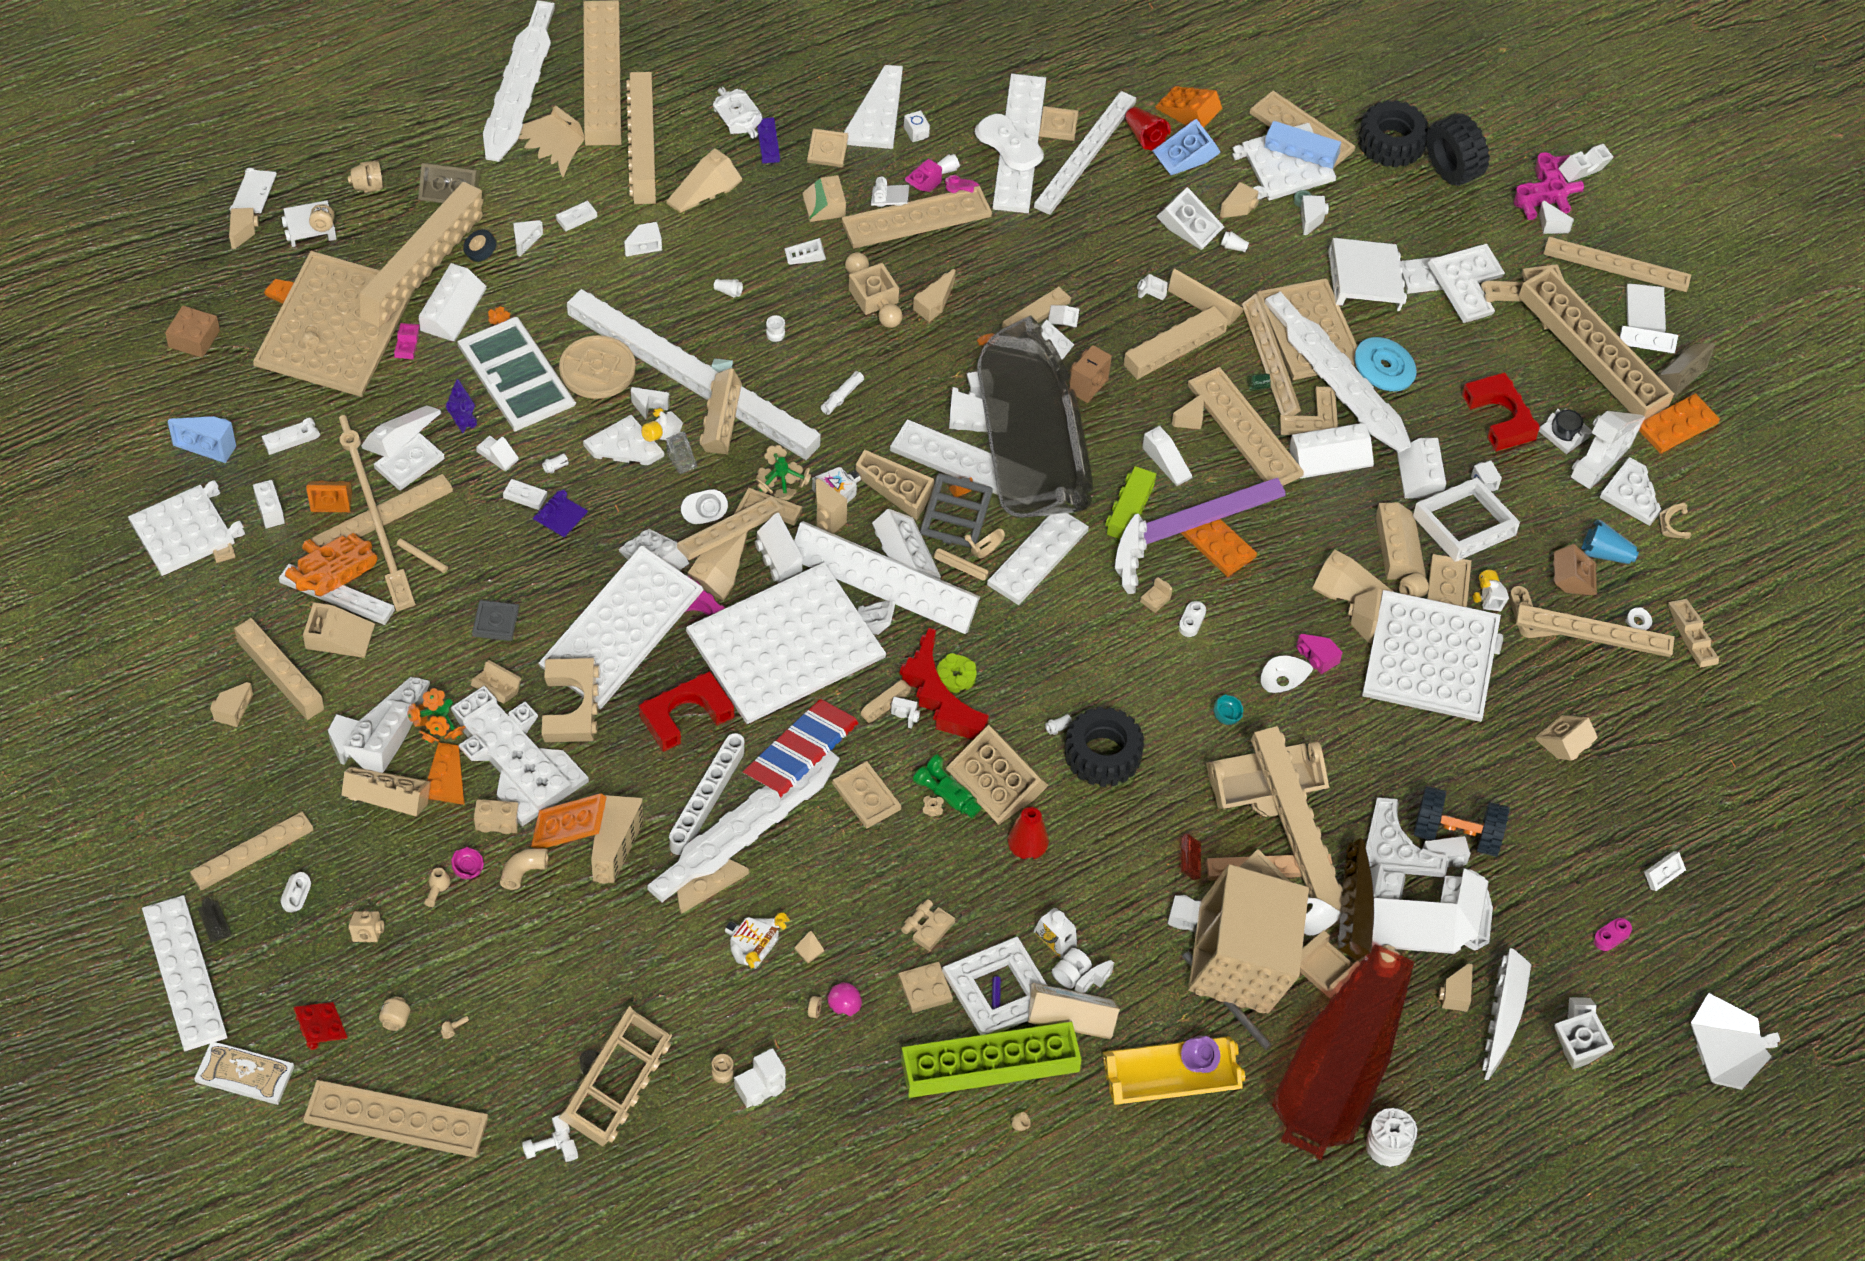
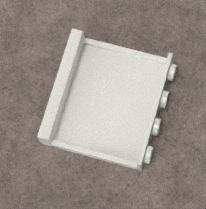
M1333 238L1328 252L1335 304L1343 305L1346 298L1396 303L1397 311H1400L1402 305L1406 303L1407 295L1404 293L1405 282L1401 276L1402 266H1400L1399 262L1400 252H1398L1397 245Z

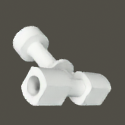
M560 1115L552 1118L555 1132L552 1133V1138L533 1144L531 1139L522 1142L526 1159L536 1157L535 1152L553 1146L557 1150H562L565 1162L578 1158L574 1140H570L568 1134L570 1133L569 1125L559 1118Z

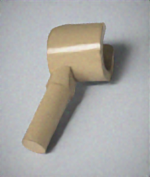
M466 1016L453 1023L444 1022L441 1030L443 1038L448 1039L454 1036V1029L468 1022L469 1018Z

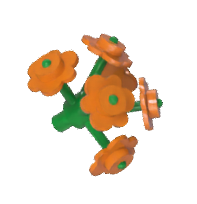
M432 688L430 692L428 691L423 694V705L418 704L416 706L412 703L408 707L407 712L409 720L413 722L415 727L426 726L430 730L428 734L420 730L419 733L423 734L422 739L426 743L430 742L432 744L434 740L440 741L432 735L444 736L450 728L452 731L444 739L452 738V740H455L463 735V731L466 728L465 725L458 728L454 727L447 715L453 701L449 698L443 701L445 693L441 690L437 691L436 688ZM429 715H434L430 718L429 721L427 720V717Z

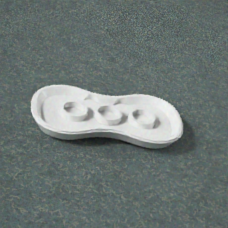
M990 115L975 127L977 138L998 150L1004 162L1015 170L1024 171L1031 169L1044 158L1041 147L1036 142L1018 133L1013 122L1005 115Z

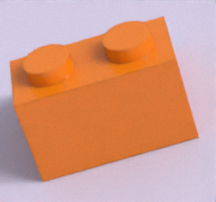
M311 481L307 484L306 489L311 512H350L352 501L350 482Z

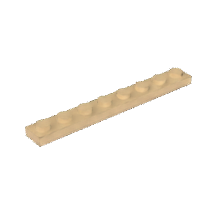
M1548 237L1544 255L1687 292L1691 279V274L1552 237Z
M1255 294L1242 303L1246 318L1281 415H1296L1301 411L1261 297Z
M441 474L376 506L382 525L384 526L453 492V489L445 476ZM367 510L310 539L322 547L341 536L347 538L349 534L355 533L360 538L376 529L370 511Z
M1521 604L1517 609L1515 624L1517 626L1671 657L1673 654L1674 636Z

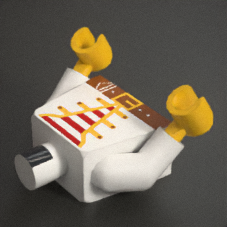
M779 913L775 918L752 919L748 917L740 926L730 921L725 928V932L732 936L730 939L731 952L736 962L749 965L751 969H757L778 941L777 928L780 927L781 930L786 929L784 922L790 921L786 914Z

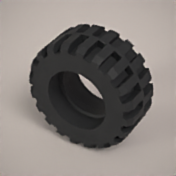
M1386 100L1383 103L1374 104L1364 113L1358 142L1363 153H1366V156L1369 159L1372 158L1375 163H1381L1386 167L1388 165L1393 166V168H1398L1400 165L1404 167L1409 165V163H1414L1423 155L1427 142L1426 135L1428 134L1429 123L1424 118V114L1418 111L1417 107L1410 106L1407 102L1401 103L1399 100H1394V102ZM1382 131H1397L1403 134L1404 136L1393 137L1385 134Z
M1454 113L1434 122L1430 126L1426 135L1428 156L1431 158V163L1436 168V172L1442 176L1441 178L1444 181L1460 186L1485 174L1490 160V155L1488 154L1489 147L1486 144L1487 140L1483 136L1481 128H1478L1477 123L1471 120V117L1461 113Z
M1097 707L1096 710L1089 709L1085 711V714L1080 713L1076 716V720H1073L1069 726L1065 743V760L1073 774H1078V778L1082 781L1087 780L1088 784L1094 785L1096 783L1100 784V787H1106L1107 784L1116 786L1118 782L1124 783L1128 781L1129 777H1133L1136 770L1140 767L1144 748V736L1139 724H1134L1135 719L1130 715L1127 717L1126 713L1121 710L1118 712L1114 710L1115 708L1111 707L1108 709H1103V707ZM1097 738H1106L1116 742L1122 750L1117 754L1106 756L1093 752L1086 744Z

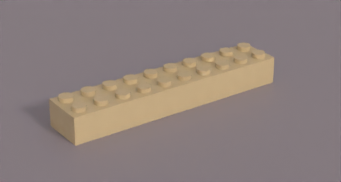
M584 1L585 145H621L619 1Z
M465 182L460 184L360 292V319L380 328L384 322L386 323L390 319L392 313L400 308L403 301L409 299L414 289L419 288L425 277L430 276L432 270L440 265L442 259L450 254L452 248L461 242L462 237L471 231L472 226L481 220L483 215L481 212L483 204L482 190Z
M1551 267L1523 283L1518 297L1631 414L1645 416L1644 420L1669 407L1674 393Z

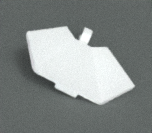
M1708 993L1691 1023L1697 1041L1696 1047L1703 1065L1705 1064L1711 1082L1741 1090L1771 1058V1055L1765 1048L1777 1047V1042H1780L1778 1033H1772L1765 1037L1760 1036L1758 1018Z

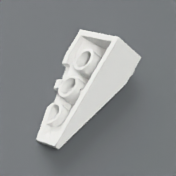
M424 406L385 422L368 435L361 445L362 449L390 458L441 414V411L430 406Z

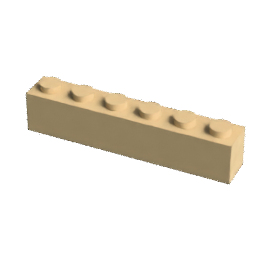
M1215 306L1205 309L1200 314L1189 317L1185 322L1174 325L1170 330L1159 333L1155 338L1144 341L1140 346L1129 349L1125 353L1124 366L1138 380L1225 333L1228 320Z
M252 618L234 628L237 642L307 720L324 710L322 696Z

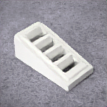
M820 238L785 248L789 265L826 260Z

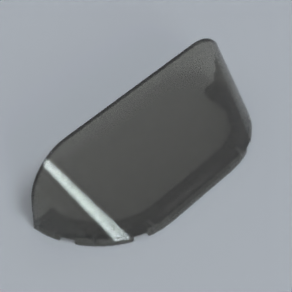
M1031 315L1003 328L993 335L981 351L977 366L999 501L1007 513L1018 518L1083 511L1091 504L1092 497L1088 495V492L1093 490L1092 473L1076 393L1073 389L1070 390L1068 388L1066 380L1070 377L1055 346L1050 339L1045 341L1042 336L1043 328Z

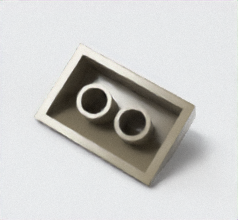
M427 162L422 163L418 200L444 203L462 182L478 188L480 169Z
M1714 343L1693 344L1688 349L1685 348L1677 359H1673L1666 369H1662L1657 376L1674 393L1673 399L1707 369L1715 347Z

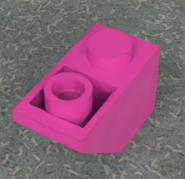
M928 158L908 175L905 181L918 190L931 192L942 181V167Z
M1307 634L1299 635L1296 646L1299 653L1304 655L1310 661L1311 666L1317 669L1320 674L1340 664L1343 652L1330 638Z

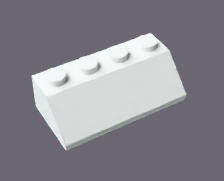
M451 263L419 315L420 331L455 342L487 289L486 285L468 268Z
M1365 423L1292 435L1289 450L1294 460L1304 471V475L1301 478L1373 467L1374 465L1371 437Z
M887 509L872 523L875 528V534L882 543V549L889 558L935 578H941L913 517Z

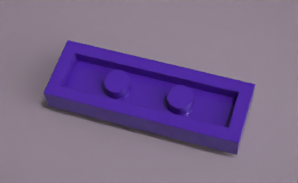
M762 118L761 122L757 125L762 163L780 162L774 118Z

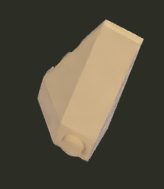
M714 148L702 158L666 203L681 213L699 205L700 201L707 198L711 200L721 192L727 193L742 182V178L730 159Z

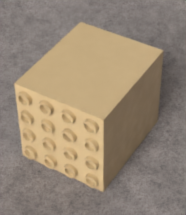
M1228 864L1200 902L1188 991L1194 992L1199 996L1215 998L1220 1002L1234 1003L1238 1007H1247L1259 1013L1269 1014L1299 978L1309 887Z

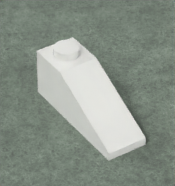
M1160 426L1144 434L1142 448L1176 486L1192 478V474L1174 442Z

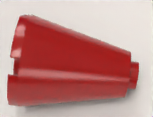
M1138 107L1130 108L1125 115L1126 122L1141 147L1145 150L1153 151L1166 141L1167 135L1170 136L1171 126L1169 122Z
M1028 807L1021 812L1010 830L1008 846L1011 852L1021 859L1032 857L1036 859L1042 856L1048 849L1049 837L1041 812L1037 808Z

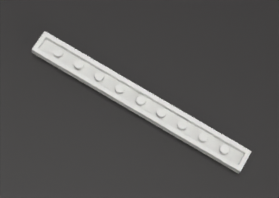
M1123 91L1117 95L1036 200L1034 208L1049 215L1053 212L1125 118L1127 111L1135 105L1136 97Z

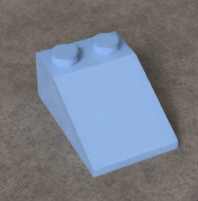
M1197 119L1153 150L1170 175L1205 164L1221 153Z
M212 416L168 420L173 446L223 463L227 462L236 448L232 424L226 419Z

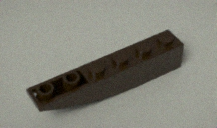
M1362 838L1350 843L1346 848L1343 898L1341 901L1342 909L1338 936V950L1356 960L1371 953L1374 926L1373 883L1366 846Z

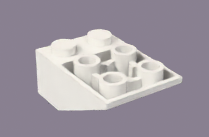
M650 529L641 532L639 536L626 542L619 549V552L627 560L642 545L677 570H681L689 564L687 558L677 549V542Z

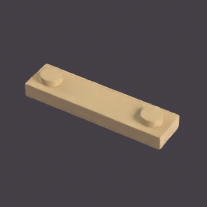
M1057 287L1004 320L1002 327L1015 338L1047 318L1050 314L1051 305L1066 306L1071 302V297L1060 287Z

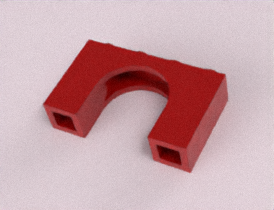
M1505 372L1465 384L1462 397L1470 410L1488 404H1498L1510 410L1514 417L1509 421L1490 426L1487 438L1495 452L1536 440L1540 430L1539 423L1534 420L1529 407L1524 404L1521 394L1516 391L1513 381L1508 378Z
M710 671L698 675L689 682L681 683L670 691H664L651 700H645L639 705V717L663 752L681 744V732L669 716L671 711L681 704L694 703L700 705L707 711L716 726L734 718L733 704Z

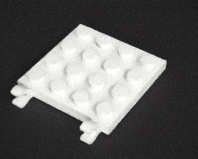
M1309 123L1296 126V128L1314 133ZM1266 136L1242 142V146L1233 147L1234 153L1232 155L1234 159L1239 160L1247 156L1261 186L1253 188L1259 191L1257 198L1259 200L1267 197L1268 201L1300 190L1336 181V175L1331 168L1322 167L1321 165L1265 148Z
M215 480L209 482L205 488L198 485L128 516L129 522L161 576L212 554L215 549L219 551L228 547L229 543L235 544L234 538L245 534L240 521L233 523L227 529L210 501V497L220 494Z

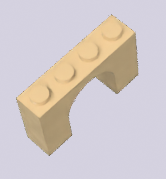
M594 658L545 659L544 678L547 686L577 687L584 693V699L580 707L570 714L542 715L541 734L544 742L594 741V734H597L598 729L597 721H595V715H598V703H595V698L599 696V685L596 684V678L600 677V667L596 665Z

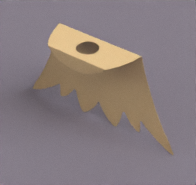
M556 105L553 107L550 115L523 124L521 135L518 138H530L524 148L540 147L538 152L539 159L552 154L551 164L558 161L562 177H564L572 157L585 140L579 122Z

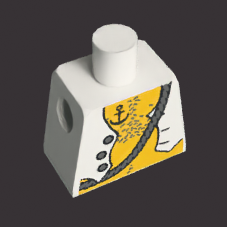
M1053 908L1039 920L1034 933L1061 959L1070 949L1077 947L1076 927L1065 917L1063 912Z

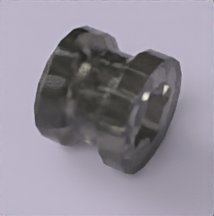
M587 1050L581 1054L580 1070L583 1075L589 1072L592 1062L598 1057L599 1053L597 1051Z

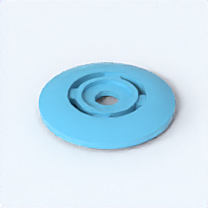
M1372 337L1362 341L1357 347L1354 356L1356 367L1360 374L1372 385L1386 391H1401L1408 388L1415 380L1417 372L1415 362L1408 351L1398 343L1387 338ZM1381 360L1388 361L1391 367H1384L1381 364Z

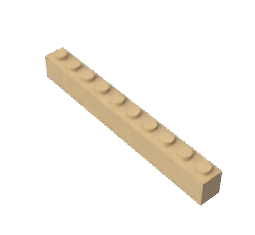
M1278 726L1255 732L1251 742L1306 887H1309L1310 898L1324 901L1341 913L1343 889L1340 883L1336 881L1335 868L1330 864L1327 847L1322 844L1320 839L1321 831L1315 825L1313 810L1311 807H1308L1306 802L1307 795L1304 788L1300 786L1299 773L1293 768L1292 755L1285 747L1284 734L1279 731ZM1340 918L1331 926L1340 924Z

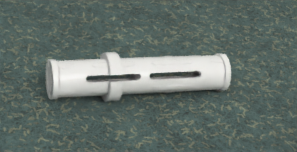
M855 371L821 405L822 412L830 415L864 380V376L860 372Z

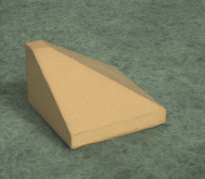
M812 931L807 933L794 948L807 963H810L824 953L823 947Z

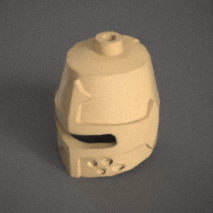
M379 161L362 162L351 169V176H348V181L352 183L355 190H362L366 193L383 189Z

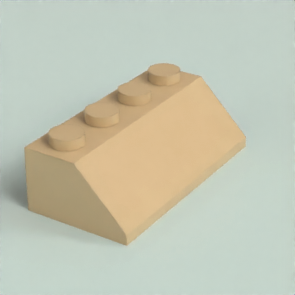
M731 368L717 373L715 380L711 382L712 395L707 402L708 414L704 417V434L700 436V445L705 452L728 454L742 386V382L735 370Z
M1379 503L1376 514L1386 579H1403L1413 573H1420L1426 578L1416 520L1413 517L1414 513L1400 503Z

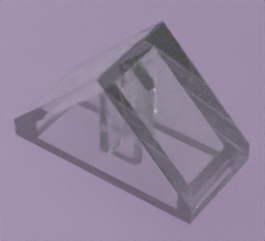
M685 431L666 438L667 456L679 474L698 467Z

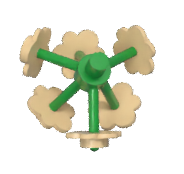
M781 445L769 446L764 457L768 459L769 464H775V468L772 471L770 469L765 470L764 468L758 469L756 481L759 484L757 487L760 492L772 494L773 491L769 487L774 486V482L777 480L776 476L781 477L783 489L776 490L774 496L782 500H789L797 492L795 489L787 488L786 481L789 484H793L796 480L801 479L799 487L802 488L804 484L807 485L811 481L810 468H807L802 475V466L797 465L796 462H791V464L785 462L784 457L787 452L785 449H782Z

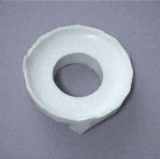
M1634 608L1628 613L1625 622L1632 628L1648 630L1652 625V618L1645 609ZM1634 617L1641 618L1643 625H1637L1634 622Z

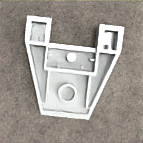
M1607 411L1602 416L1598 415L1593 422L1595 427L1592 431L1596 436L1587 455L1574 463L1572 467L1574 471L1571 478L1589 489L1597 484L1631 447L1645 416Z

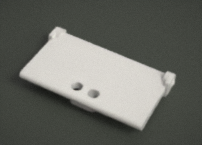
M246 168L245 176L233 205L230 207V211L231 208H254V213H261L277 173Z

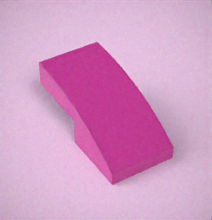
M400 324L397 334L398 341L394 351L395 358L414 359L419 336V325Z

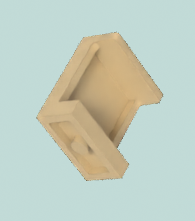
M1323 930L1302 949L1300 973L1326 996L1331 998L1335 994L1339 995L1349 981L1353 982L1358 978L1361 963L1357 961L1353 964L1328 942L1330 935Z

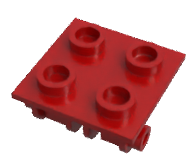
M334 1002L296 1006L293 1008L296 1020L299 1021L302 1035L306 1039V1046L310 1050L317 1049L319 1042L348 1038Z

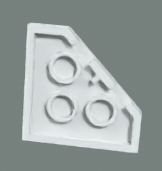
M632 415L583 441L584 447L597 459L607 457L613 458V461L627 463L629 461H637L642 465H650L664 457V451L655 441L648 442L643 438L641 434L642 426Z
M1630 457L1600 495L1601 499L1649 526L1661 511L1660 505L1655 498L1656 493L1652 482L1649 481L1646 466Z

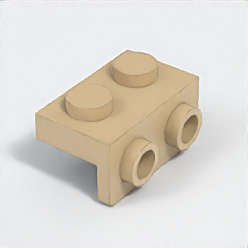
M488 660L485 663L484 671L472 679L471 686L476 689L485 686L497 701L504 704L518 694L521 678Z
M478 799L474 813L475 829L481 832L517 833L518 803Z

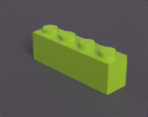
M1136 466L1132 473H1128L1125 481L1126 486H1122L1119 493V502L1115 501L1113 505V515H1109L1105 524L1108 527L1107 535L1121 539L1134 515L1139 514L1141 517L1155 486L1157 473Z

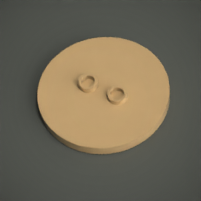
M596 335L581 338L569 345L560 358L559 369L561 379L568 389L583 397L599 399L614 396L626 389L635 376L636 365L634 355L627 345L612 337Z

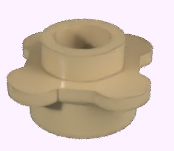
M924 797V814L937 816L943 813L941 808L944 803L943 798Z

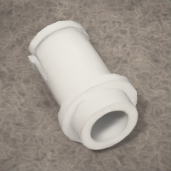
M561 454L553 459H546L542 466L547 474H553L554 470L567 466L569 462H565L568 459L565 454Z
M1068 714L1056 720L1050 719L1046 723V730L1050 735H1057L1059 731L1070 726L1071 723L1069 722H1072V719Z

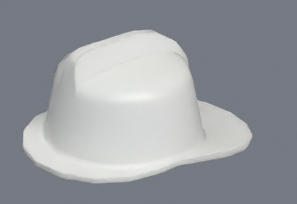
M706 490L687 496L682 502L681 513L688 522L703 524L722 518L727 511L728 502L725 495L720 491Z

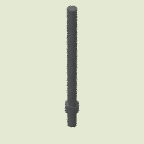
M1188 951L1182 957L1192 966L1193 956ZM1223 1002L1265 1050L1271 1047L1272 1044L1234 1003Z

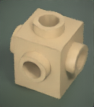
M354 911L349 923L353 942H378L380 934L384 932V921L381 920L379 912Z

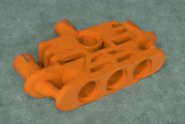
M355 533L349 534L347 538L341 536L322 547L308 539V541L306 540L303 543L302 549L309 554L298 560L297 569L294 566L288 568L285 576L296 584L297 590H314L316 596H323L370 570L377 562V555L372 552V543L362 540Z

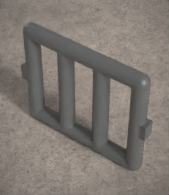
M938 474L920 529L921 535L943 540L945 544L951 545V543L972 548L965 538L929 529L930 523L933 518L973 529L971 540L974 544H977L993 492L992 487L971 482L966 477L959 479ZM943 482L984 493L981 503L940 493ZM937 500L977 510L976 521L934 511Z

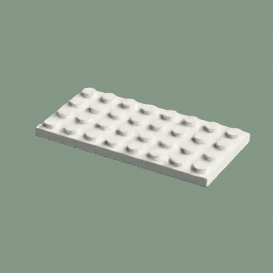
M641 545L538 664L545 670V659L594 658L596 665L600 667V677L596 678V684L599 685V696H596L595 703H598V708L601 710L702 593L703 587ZM568 686L584 698V693L579 688Z

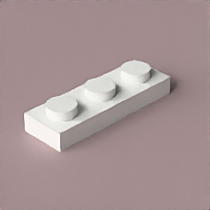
M1622 325L1620 338L1627 346L1675 353L1678 335Z

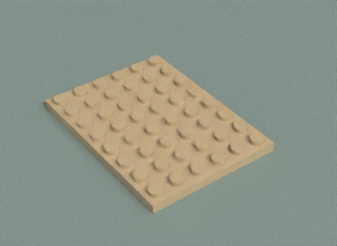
M310 251L253 361L254 366L362 397L413 292L409 299H405L400 308L392 313L390 319L378 328L360 319V292L380 270ZM307 331L315 333L319 338L318 344L313 348H307L302 341V336Z

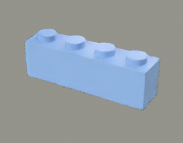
M1273 121L1266 135L1265 148L1333 169L1340 154L1341 142Z

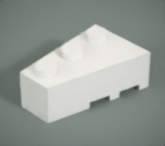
M953 387L949 429L1006 434L1009 404L988 397L984 400L975 397V393L958 392V388Z

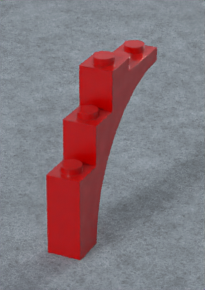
M928 628L926 635L923 634L921 637L920 651L916 650L914 658L908 657L906 664H902L900 669L902 680L909 686L918 688L916 698H919V707L935 711L933 720L936 721L937 730L974 740L988 726L989 715L976 711L962 703L943 684L933 659L936 630Z

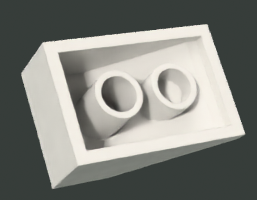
M1188 187L1179 193L1156 216L1168 230L1200 250L1224 228L1221 222Z

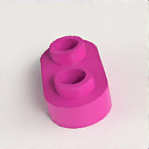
M1617 918L1598 930L1594 937L1595 946L1600 950L1608 951L1626 940L1632 931L1630 922L1623 918Z

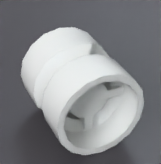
M1072 948L1063 957V960L1059 961L1052 969V974L1061 985L1072 989L1081 976L1090 970L1092 963L1085 953L1079 949Z

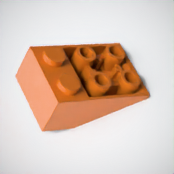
M1175 86L1161 99L1155 108L1186 126L1197 119L1204 128L1222 109V105L1215 90Z

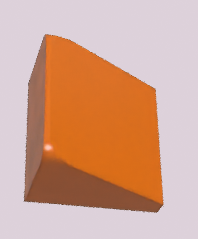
M955 485L949 487L954 497H959L972 491L971 489Z

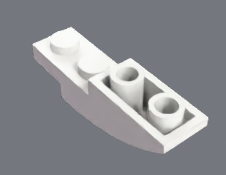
M1135 514L1126 527L1116 556L1115 570L1122 578V586L1127 594L1136 593V586H1138V576L1136 574V568L1139 567L1138 558L1144 557V550L1147 548L1144 533L1147 532V525L1139 514Z

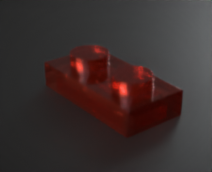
M1186 834L1182 836L1181 872L1195 881L1201 878V842Z

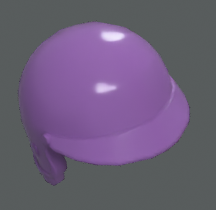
M1196 1036L1185 1042L1182 1047L1181 1058L1184 1066L1190 1071L1209 1073L1217 1068L1220 1062V1051L1213 1039L1208 1036Z

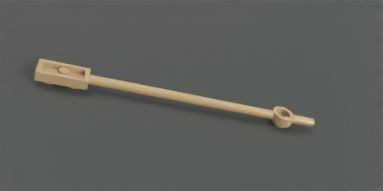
M341 415L339 421L343 433L340 436V443L345 450L350 451L390 574L385 575V579L395 609L398 612L416 604L404 569L397 570L357 450L361 443L360 437L356 431L350 429L346 415Z

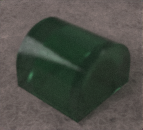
M1263 373L1248 376L1247 383L1250 391L1270 388V374Z

